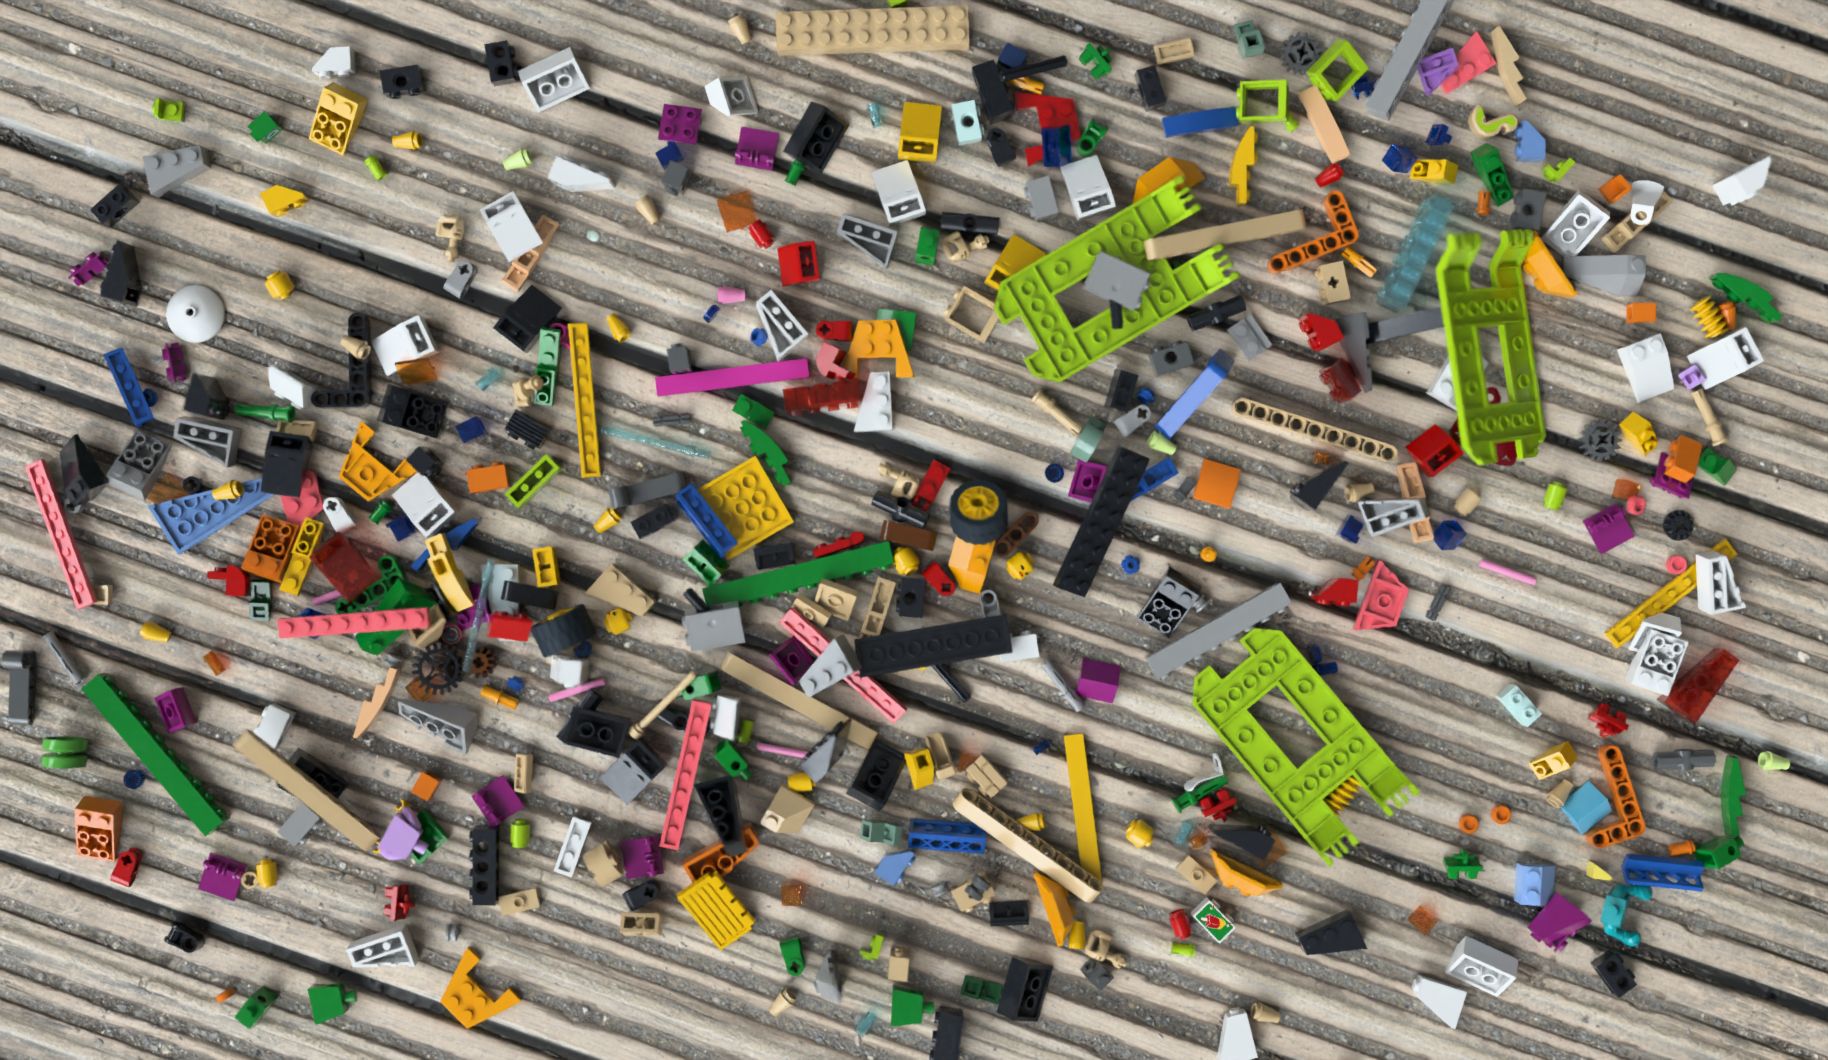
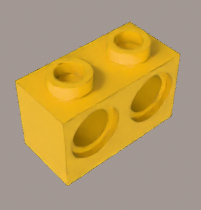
M556 547L532 549L538 587L561 584Z

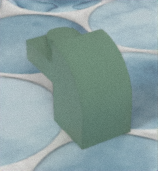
M1253 20L1234 24L1240 56L1244 59L1263 54L1265 47L1260 29H1255Z
M1090 415L1070 454L1087 463L1098 445L1107 424Z
M862 820L860 839L868 842H884L893 846H900L902 826H899L898 823L881 820Z

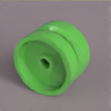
M71 736L43 738L42 749L51 752L42 755L41 766L59 769L87 766V756L76 752L88 749V738Z

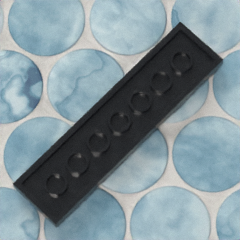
M1120 445L1117 446L1053 583L1055 587L1084 598L1086 597L1150 458Z
M1007 614L854 639L857 659L862 666L859 669L860 678L1013 653Z

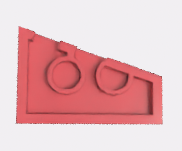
M1477 31L1456 55L1459 68L1440 86L1447 95L1497 64Z

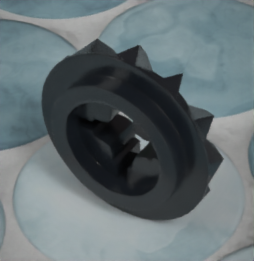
M1675 510L1667 514L1663 521V530L1670 539L1676 541L1685 540L1693 534L1692 531L1695 526L1693 518L1688 512ZM1675 521H1682V526L1685 529L1677 530V525L1675 524Z

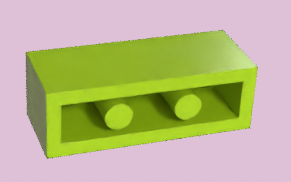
M545 454L504 495L517 508L522 509L563 468L551 455Z

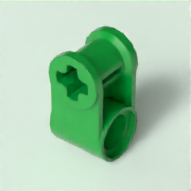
M1092 118L1077 144L1078 154L1083 157L1091 155L1109 128L1107 126L1103 127ZM1087 142L1090 144L1091 149L1085 150L1081 144Z
M799 936L780 941V949L788 973L792 976L800 975L805 968V959ZM794 962L801 965L798 970H796V967H792Z

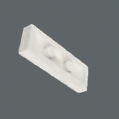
M573 816L554 868L555 872L573 877L592 822Z

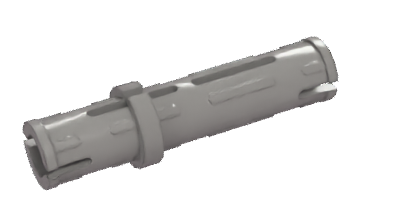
M51 631L45 634L42 639L62 665L61 669L63 672L69 675L74 685L83 682L86 678L76 666L77 662L72 660L54 632Z
M1051 659L1041 666L1061 691L1064 700L1067 699L1075 712L1080 711L1086 706L1077 695V690L1070 686Z

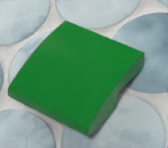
M878 309L877 320L898 321L906 351L911 352L916 313Z
M425 808L416 817L421 824V829L424 831L420 840L429 844L424 855L415 850L411 854V857L419 865L450 838L449 834Z

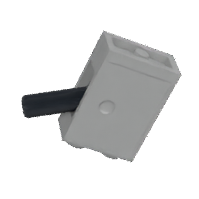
M1100 251L1095 258L1082 289L1109 301L1112 329L1123 328L1122 307L1132 311L1135 307L1138 308L1143 299L1140 295L1143 290H1147L1151 280L1148 279L1150 274Z
M692 588L685 590L683 596L694 607L685 609V616H682L683 628H687L688 634H685L686 644L691 646L692 652L745 643L738 600L707 605Z

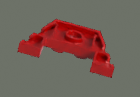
M1022 92L1013 93L1016 111L1034 107L1037 109L1044 145L1024 150L1028 167L1081 138L1074 99Z

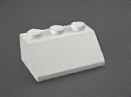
M570 47L518 71L521 82L537 112H541L590 89Z
M1770 157L1751 164L1712 185L1722 204L1731 203V205H1734L1757 195V190L1764 186L1771 162Z
M1448 355L1427 394L1457 411ZM1482 356L1485 371L1489 362Z
M1465 936L1456 946L1445 973L1498 997L1516 979L1518 959Z

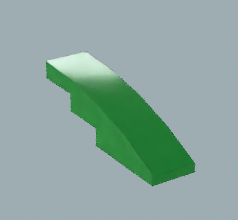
M1731 755L1726 756L1722 774L1721 811L1725 835L1737 837L1740 836L1736 817L1743 815L1739 796L1746 795L1738 757Z

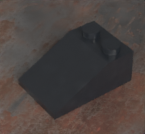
M78 434L73 435L60 451L64 491L67 498L76 507L95 499L109 481Z
M1347 461L1337 462L1301 481L1299 484L1296 483L1290 490L1292 494L1289 498L1305 510L1315 511L1349 463Z
M573 706L563 744L620 758L630 718Z
M875 739L858 768L846 794L880 811L886 805L906 763L904 754Z
M1209 824L1208 826L1213 834L1264 861L1276 841L1271 837L1272 833L1260 825L1258 828L1252 825Z

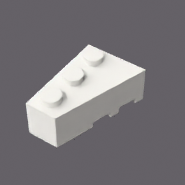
M870 372L854 432L893 431L890 372Z
M1715 551L1696 554L1698 609L1713 615L1746 608L1745 603L1740 598L1739 587L1735 585L1734 574L1727 556Z
M552 655L550 678L558 683L565 684L564 687L567 688L579 687V685L588 681L590 658Z

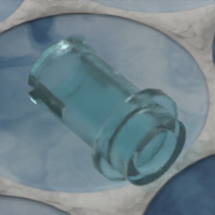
M878 102L868 104L866 109L867 112L869 111L872 128L884 125L880 113L881 106H879Z
M495 368L488 369V372L475 382L481 390L485 391L495 380H499L501 375Z
M1182 821L1177 836H1174V843L1185 847L1188 844L1187 840L1194 826Z
M868 1011L861 1022L855 1025L856 1028L854 1030L864 1037L878 1018Z

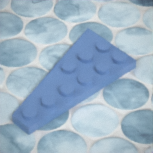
M262 478L243 482L244 494L239 498L215 500L212 490L149 505L148 508L177 554L181 555L267 501L275 494L262 493Z

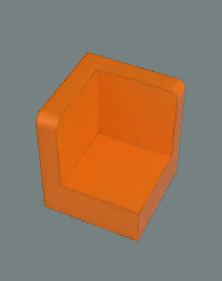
M1619 174L1598 190L1606 201L1611 204L1623 197L1632 188L1624 177Z
M1631 303L1626 305V324L1656 321V303Z
M425 770L420 774L411 792L429 801L433 798L443 779Z

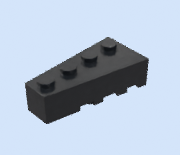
M728 775L695 784L694 787L728 856L731 857L748 852L737 786L732 776Z

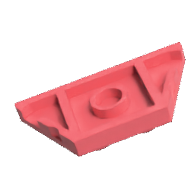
M307 470L300 498L280 495L287 521L299 525L298 533L305 517L314 520L315 516L324 511V500L315 471Z
M1377 560L1353 630L1396 626L1409 589L1380 560Z

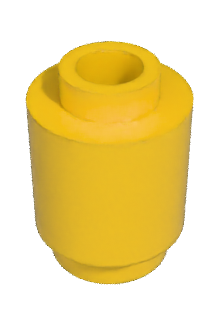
M805 772L794 773L792 776H788V787L797 793L813 791V787L816 786V783Z
M271 858L259 860L260 864L256 865L258 883H261V888L277 885L276 861H271Z

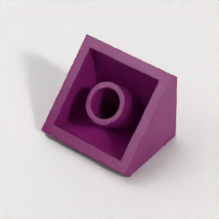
M1078 460L1068 497L1091 503L1108 466Z
M792 636L769 654L792 685L798 682L814 663V660L795 636Z
M1083 658L1076 687L1077 695L1113 703L1119 686L1120 666Z
M183 687L169 690L155 698L168 734L197 723Z

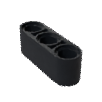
M505 580L501 599L556 610L559 591Z

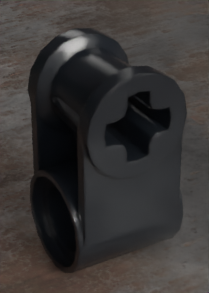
M999 128L991 129L986 137V142L992 152L995 163L998 167H1001L1015 160L1016 155L1004 132ZM993 134H994L995 136H999V137H1000V138L998 139V142H997L996 140H993V141L991 140V138L993 137Z
M649 880L627 890L622 896L632 912L654 900L659 894L661 887L657 881ZM650 888L654 889L655 891L652 893L651 891L648 892L647 889Z
M178 921L172 922V928L168 936L164 937L166 943L187 953L197 951L205 944V938L201 933ZM191 938L196 942L195 947L191 945Z

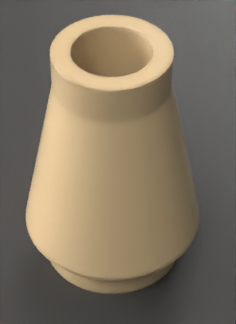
M742 14L728 21L730 24L729 28L742 45L752 41L746 18H743Z
M648 195L635 202L637 205L636 209L651 225L661 219L653 199Z
M348 335L343 336L340 341V345L344 346L357 359H365L371 351V346L368 345V342L349 337Z
M1372 483L1349 484L1344 488L1346 500L1353 503L1375 493Z
M1564 779L1547 794V802L1558 809L1564 806L1573 788V784Z
M787 988L781 990L773 1004L769 1007L770 1013L777 1017L780 1013L795 1005L797 1000L795 994Z
M1259 1002L1252 1005L1250 1017L1255 1021L1278 1023L1280 1012Z

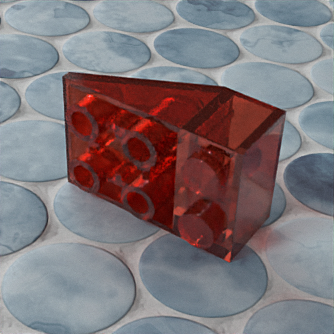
M1343 358L1319 370L1321 382L1324 385L1327 384L1330 389V397L1334 402L1337 401L1338 404L1353 399L1362 391Z
M339 531L309 556L320 572L348 603L352 602L379 578L353 542Z

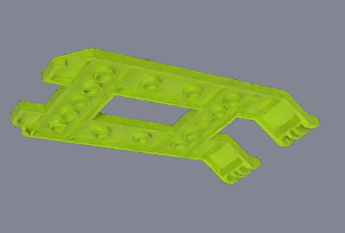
M1183 174L1000 282L994 305V311L1004 326L1020 316L1039 350L1023 359L1032 376L1060 383L1199 299L1241 276L1237 270L1226 278L1222 273L1223 270L1234 266L1233 261L1222 267L1218 266V264L1230 258L1229 254L1223 255L1217 261L1214 259L1212 254L1224 249L1222 242L1174 270L1171 269L1166 258L1154 261L1147 260L1144 241L1154 239L1153 237L1202 209L1198 203L1188 210L1183 205V203L1195 198L1194 193L1182 200L1179 198L1191 190L1190 186L1185 187L1179 193L1175 191L1174 186L1185 181ZM1100 251L1116 259L1119 258L1121 261L1150 274L1148 277L1151 280L1147 290H1143L1140 295L1143 298L1138 308L1135 307L1132 311L1122 307L1123 328L1112 329L1110 308L1073 329L1054 295L1088 276Z
M1531 229L1505 230L1500 233L1501 243L1489 263L1492 287L1472 289L1469 268L1482 246V237L1479 232L1471 234L1459 233L1458 235L1456 233L1449 234L1447 236L1448 246L1436 267L1462 448L1478 465L1498 463L1495 443L1514 440L1517 459L1536 457L1539 452L1538 446L1546 437L1521 264L1534 242V234ZM1498 326L1509 402L1489 404L1478 328Z
M1253 628L1239 640L1251 656L1223 679L1218 676L1210 665L1194 677L1192 705L1330 867L1334 863L1325 854L1326 850L1331 848L1334 851L1333 853L1338 858H1341L1342 854L1334 846L1335 843L1347 853L1349 849L1340 839L1346 835L1353 846H1356L1359 841L1323 801V798L1353 775L1373 800L1391 817L1394 815V811L1385 803L1391 798L1394 804L1401 809L1403 805L1394 796L1396 793L1407 804L1409 802L1408 797L1400 791L1404 786L1409 789L1413 796H1417L1420 792L1390 760L1282 631ZM1276 685L1326 743L1325 746L1298 768L1292 764L1247 710Z

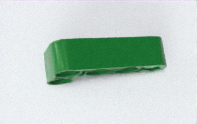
M394 555L382 556L378 560V568L383 578L339 600L335 605L337 614L359 612L382 600L393 586L396 576L408 581V577L399 559ZM388 558L393 563L390 569L385 566V561ZM380 584L384 587L382 595L377 592V587ZM362 593L367 596V601L364 604L360 601ZM345 604H355L348 607L347 610L344 611L343 608L346 606Z

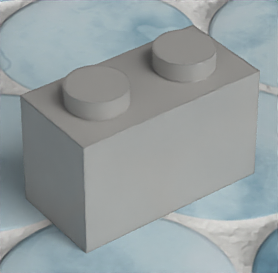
M1049 176L1027 181L1023 191L1025 198L1030 200L1031 206H1028L1031 218L1034 217L1036 222L1058 216L1059 211Z
M302 802L277 833L294 847L300 844L304 845L311 837L308 834L313 829L317 830L323 823L322 817Z

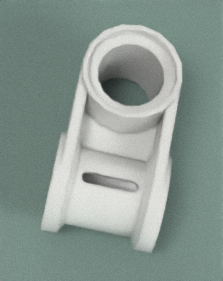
M330 497L324 501L323 509L339 535L357 525L353 515L349 512L342 499ZM332 503H337L335 509H331Z

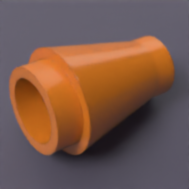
M1733 301L1718 304L1719 311L1717 313L1723 316L1721 321H1726L1724 328H1729V330L1736 329V305H1734Z

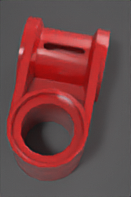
M821 321L816 327V335L822 340L852 341L853 322ZM823 326H826V328L830 330V332H827L826 335H823V333L819 331V329H822Z
M936 561L921 573L926 581L941 595L950 596L954 593V582ZM943 583H945V584L950 583V584H951V586H950L951 591H950V592H948V591L943 592V591H942V589H943L942 584H943Z
M130 848L121 853L110 880L126 887H131L142 860L141 851L137 848Z

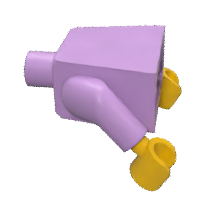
M402 799L400 800L402 807L395 806V809L401 811V813L398 812L394 816L381 842H376L379 845V849H373L374 853H380L388 860L404 859L409 857L413 850L424 855L429 844L420 840L424 831L421 829V824L415 813L411 810L410 803Z

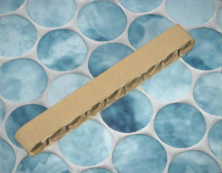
M1303 209L1154 238L1144 241L1147 260L1154 261L1208 250L1221 242L1224 246L1298 232L1307 229Z
M1246 398L1237 399L1231 405V410L1236 416L1370 459L1387 463L1394 461L1398 456V451L1393 445ZM1238 402L1245 404L1244 412L1237 410ZM1256 408L1263 410L1264 415L1262 418H1258L1255 415ZM1275 414H1279L1282 417L1280 424L1274 422L1273 416ZM1294 419L1298 420L1300 423V427L1298 430H1295L1292 427V421ZM1312 425H1315L1318 428V433L1316 436L1310 433V427ZM1330 431L1335 432V441H1331L1328 438ZM1348 437H1352L1354 439L1355 443L1353 447H1349L1347 445ZM1366 443L1372 445L1373 450L1371 453L1366 452ZM1385 449H1389L1391 452L1389 459H1386L1383 455Z
M728 651L719 669L831 730H834L833 728L840 721L844 723L850 718L852 721L847 738L866 749H870L878 734L873 728L814 696L808 698L803 690Z
M247 729L233 743L237 751L364 851H368L381 837L376 829L253 731Z
M963 788L953 801V807L959 813L1087 903L1093 902L1103 890V884L1099 879L972 789Z

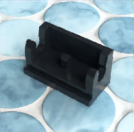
M1114 370L1104 407L1116 409L1120 412H1128L1139 375L1123 370Z
M792 542L753 549L758 570L796 563Z
M437 581L430 584L431 587L425 589L427 593L432 592L446 616L445 622H451L465 612L464 610L459 612L455 610Z
M1027 900L989 902L990 926L1029 925Z

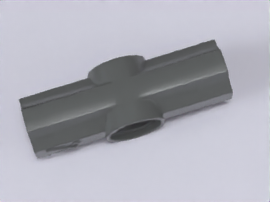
M1676 749L1674 752H1654L1652 761L1654 768L1659 770H1693L1696 767H1714L1716 755L1714 750L1709 749L1694 751L1692 749Z

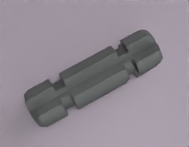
M689 413L653 417V425L655 427L691 422Z
M1440 585L1439 593L1435 595L1426 618L1432 621L1437 619L1439 615L1437 613L1441 611L1447 599L1446 595H1449L1451 591L1450 587Z

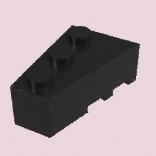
M994 59L973 66L971 69L990 125L1012 118L1014 111L1012 101L1009 100L1007 95V86L999 78L1000 66L995 64Z
M1344 910L1295 933L1300 947L1306 955L1367 949L1355 920L1348 910Z

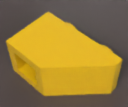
M1447 159L1413 160L1410 179L1434 184H1455L1458 165Z
M275 185L260 193L269 213L275 217L285 216L289 213V210L294 207L295 209L303 207L306 204L305 202L310 200L307 195L279 185Z
M1632 412L1619 424L1623 435L1642 455L1646 456L1659 444L1650 422L1635 412Z
M1567 741L1550 748L1531 761L1529 765L1540 780L1571 768L1578 755Z
M920 747L904 753L914 790L933 784L934 765L929 749Z

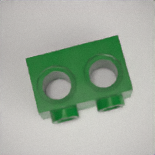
M703 539L683 558V561L709 586L730 567L724 559L721 560Z

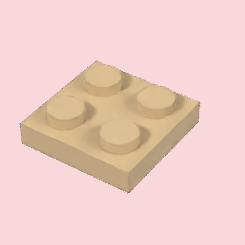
M822 578L814 603L830 612L832 616L848 621L859 591Z

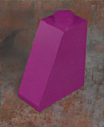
M1556 892L1527 928L1532 932L1530 936L1540 943L1542 940L1549 944L1590 924L1592 920Z

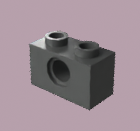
M670 160L661 182L665 186L666 192L674 196L678 194L684 195L692 173L689 168Z
M1522 189L1516 193L1514 197L1515 211L1512 212L1510 217L1511 229L1539 231L1546 199L1545 192ZM1524 206L1530 209V215L1524 213Z
M1179 340L1171 343L1170 348L1164 349L1161 346L1152 350L1153 353L1148 356L1155 377L1194 364L1187 342L1182 343ZM1173 353L1175 355V362H1168L1166 354Z
M682 343L671 345V348L667 349L670 372L674 375L693 372L690 349L682 345Z

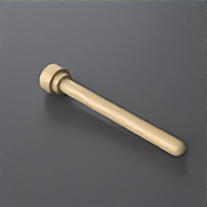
M691 671L640 722L633 723L628 728L629 734L636 740L644 735L645 727L696 678L697 673Z

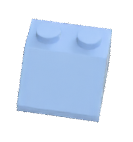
M1516 862L1514 901L1521 905H1546L1554 896L1556 865Z

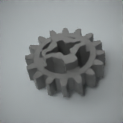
M1298 32L1296 37L1290 35L1289 41L1285 40L1283 42L1285 47L1280 48V51L1284 54H1281L1279 58L1285 60L1282 66L1288 65L1287 71L1289 72L1293 69L1294 75L1298 71L1301 72V75H1304L1306 70L1321 57L1318 54L1322 52V49H1317L1320 42L1314 43V36L1307 38L1308 33L1301 36L1300 32ZM1300 42L1298 46L1291 47L1292 44ZM1302 48L1303 57L1300 59V53L1298 52ZM1311 61L1309 64L1302 66L1303 62Z
M1598 419L1597 422L1592 420L1590 421L1591 425L1585 424L1584 428L1586 430L1579 432L1583 437L1578 438V441L1583 443L1579 448H1585L1583 454H1590L1589 459H1595L1596 457L1597 461H1602L1603 458L1608 460L1610 455L1615 456L1616 452L1614 450L1621 448L1617 443L1622 442V439L1618 438L1621 431H1615L1617 425L1610 426L1611 421L1608 420L1604 423L1603 419ZM1597 427H1601V428H1604L1605 430H1603V431L1600 432V431H1599L1598 429H1596V428H1597ZM1600 448L1601 450H1604L1605 452L1599 453V452H1596L1595 450H1597V449Z

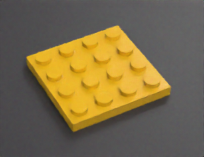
M756 456L697 489L738 542L737 546L726 553L727 560L732 559L794 523Z

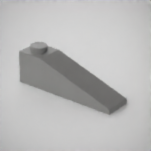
M1646 255L1562 257V271L1571 280L1594 286L1596 289L1605 290L1615 296H1637L1646 275Z
M829 950L816 975L814 987L816 992L821 994L822 998L840 1004L843 999L844 983L832 950Z

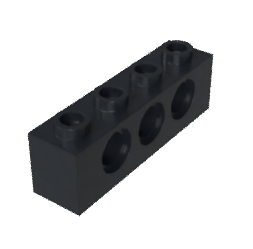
M476 825L473 831H470L469 836L470 842H472V850H470L469 859L472 861V869H470L469 879L472 880V888L469 891V898L472 899V905L496 906L499 902L500 825ZM480 843H486L488 850H483L480 847ZM480 862H486L488 869H483L480 866ZM480 881H486L488 888H483L480 885Z

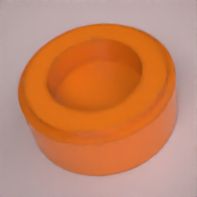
M1499 804L1492 808L1490 815L1494 822L1506 824L1510 821L1511 811L1508 807Z
M1464 814L1459 818L1458 826L1461 831L1472 834L1477 831L1479 821L1471 814Z
M230 987L216 996L217 1002H223L236 994V991L233 987Z

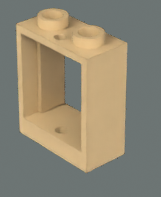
M966 286L962 290L958 288L953 297L956 301L953 306L948 305L943 314L946 316L945 322L984 344L999 319L995 311L992 313L981 334L957 322L952 317L965 295L993 311L995 303Z

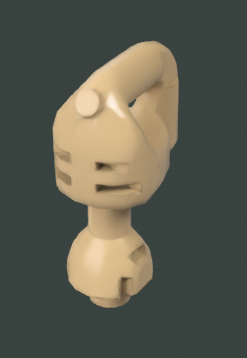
M442 215L437 221L435 235L450 238L449 247L445 250L444 256H447V261L454 262L455 258H459L457 241L463 240L464 221L456 216ZM445 223H451L454 226L450 229L445 226Z
M956 231L944 237L941 245L947 258L955 263L968 258L970 251L976 248H987L986 244L989 243L987 235L983 237L980 234L976 236L973 242L966 244L960 232ZM950 242H952L957 249V252L955 254L953 253L949 245Z
M540 376L520 378L512 383L514 401L518 408L531 405L530 397L533 395V391L541 390L543 387V379Z
M887 462L885 465L880 463L877 469L880 471V476L892 477L897 480L891 495L895 498L906 497L911 501L919 488L920 479L906 470L901 471V473L893 470L892 466ZM911 482L912 485L908 493L905 494L904 489L906 483Z
M1099 929L1091 931L1085 945V954L1100 962L1107 959L1118 969L1121 966L1125 967L1127 960L1124 959V954L1108 952L1112 935ZM1096 937H1099L1096 950H1092Z

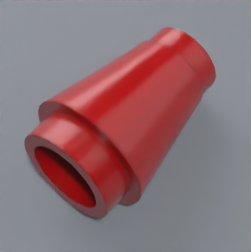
M1337 162L1331 163L1314 180L1319 188L1341 180L1344 172Z

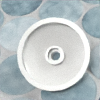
M191 285L178 290L172 296L167 306L166 317L170 329L177 337L188 342L201 343L210 340L221 330L225 319V309L222 300L214 291L204 286ZM191 309L194 311L192 316L189 315V310Z

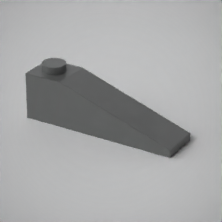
M1362 312L1339 317L1335 321L1344 336V339L1339 342L1363 391H1372L1371 366L1367 364L1370 355V349L1366 345V338H1369L1367 314Z

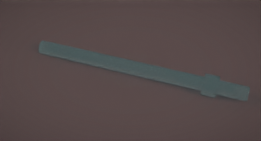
M601 425L597 429V433L685 453L686 456L690 457L698 456L709 459L711 453L710 451L697 449L693 445L688 444V446Z
M488 558L485 573H482V586L462 668L464 672H470L490 582L492 583L494 578L492 573L496 559Z

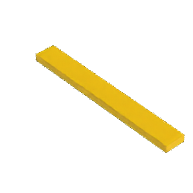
M588 322L568 324L581 476L582 478L601 476Z
M1723 539L1709 550L1727 556L1728 561L1738 554L1727 539ZM1696 561L1604 633L1615 648H1619L1631 639L1638 631L1644 619L1664 613L1697 587Z
M1083 733L1064 735L1080 867L1102 883Z

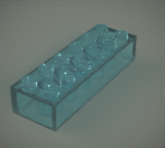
M1436 194L1430 198L1427 197L1425 201L1420 203L1417 209L1419 214L1417 218L1412 220L1409 226L1411 231L1408 236L1405 235L1401 242L1403 248L1400 253H1396L1392 261L1394 266L1385 275L1384 280L1386 283L1384 287L1379 288L1376 294L1378 298L1376 304L1395 313L1406 309L1456 205L1455 203Z

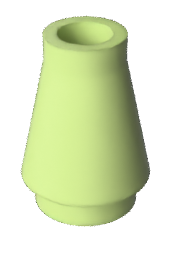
M520 149L503 160L507 171L529 167L533 163V157L528 149Z
M1154 431L1147 441L1151 449L1173 455L1177 448L1161 432Z
M1766 751L1759 755L1758 765L1764 770H1787L1790 766V760Z

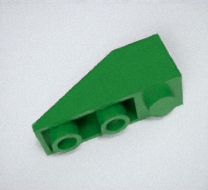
M1485 143L1471 151L1470 155L1475 169L1486 189L1491 192L1490 196L1495 205L1499 207L1513 199L1514 195L1498 149Z

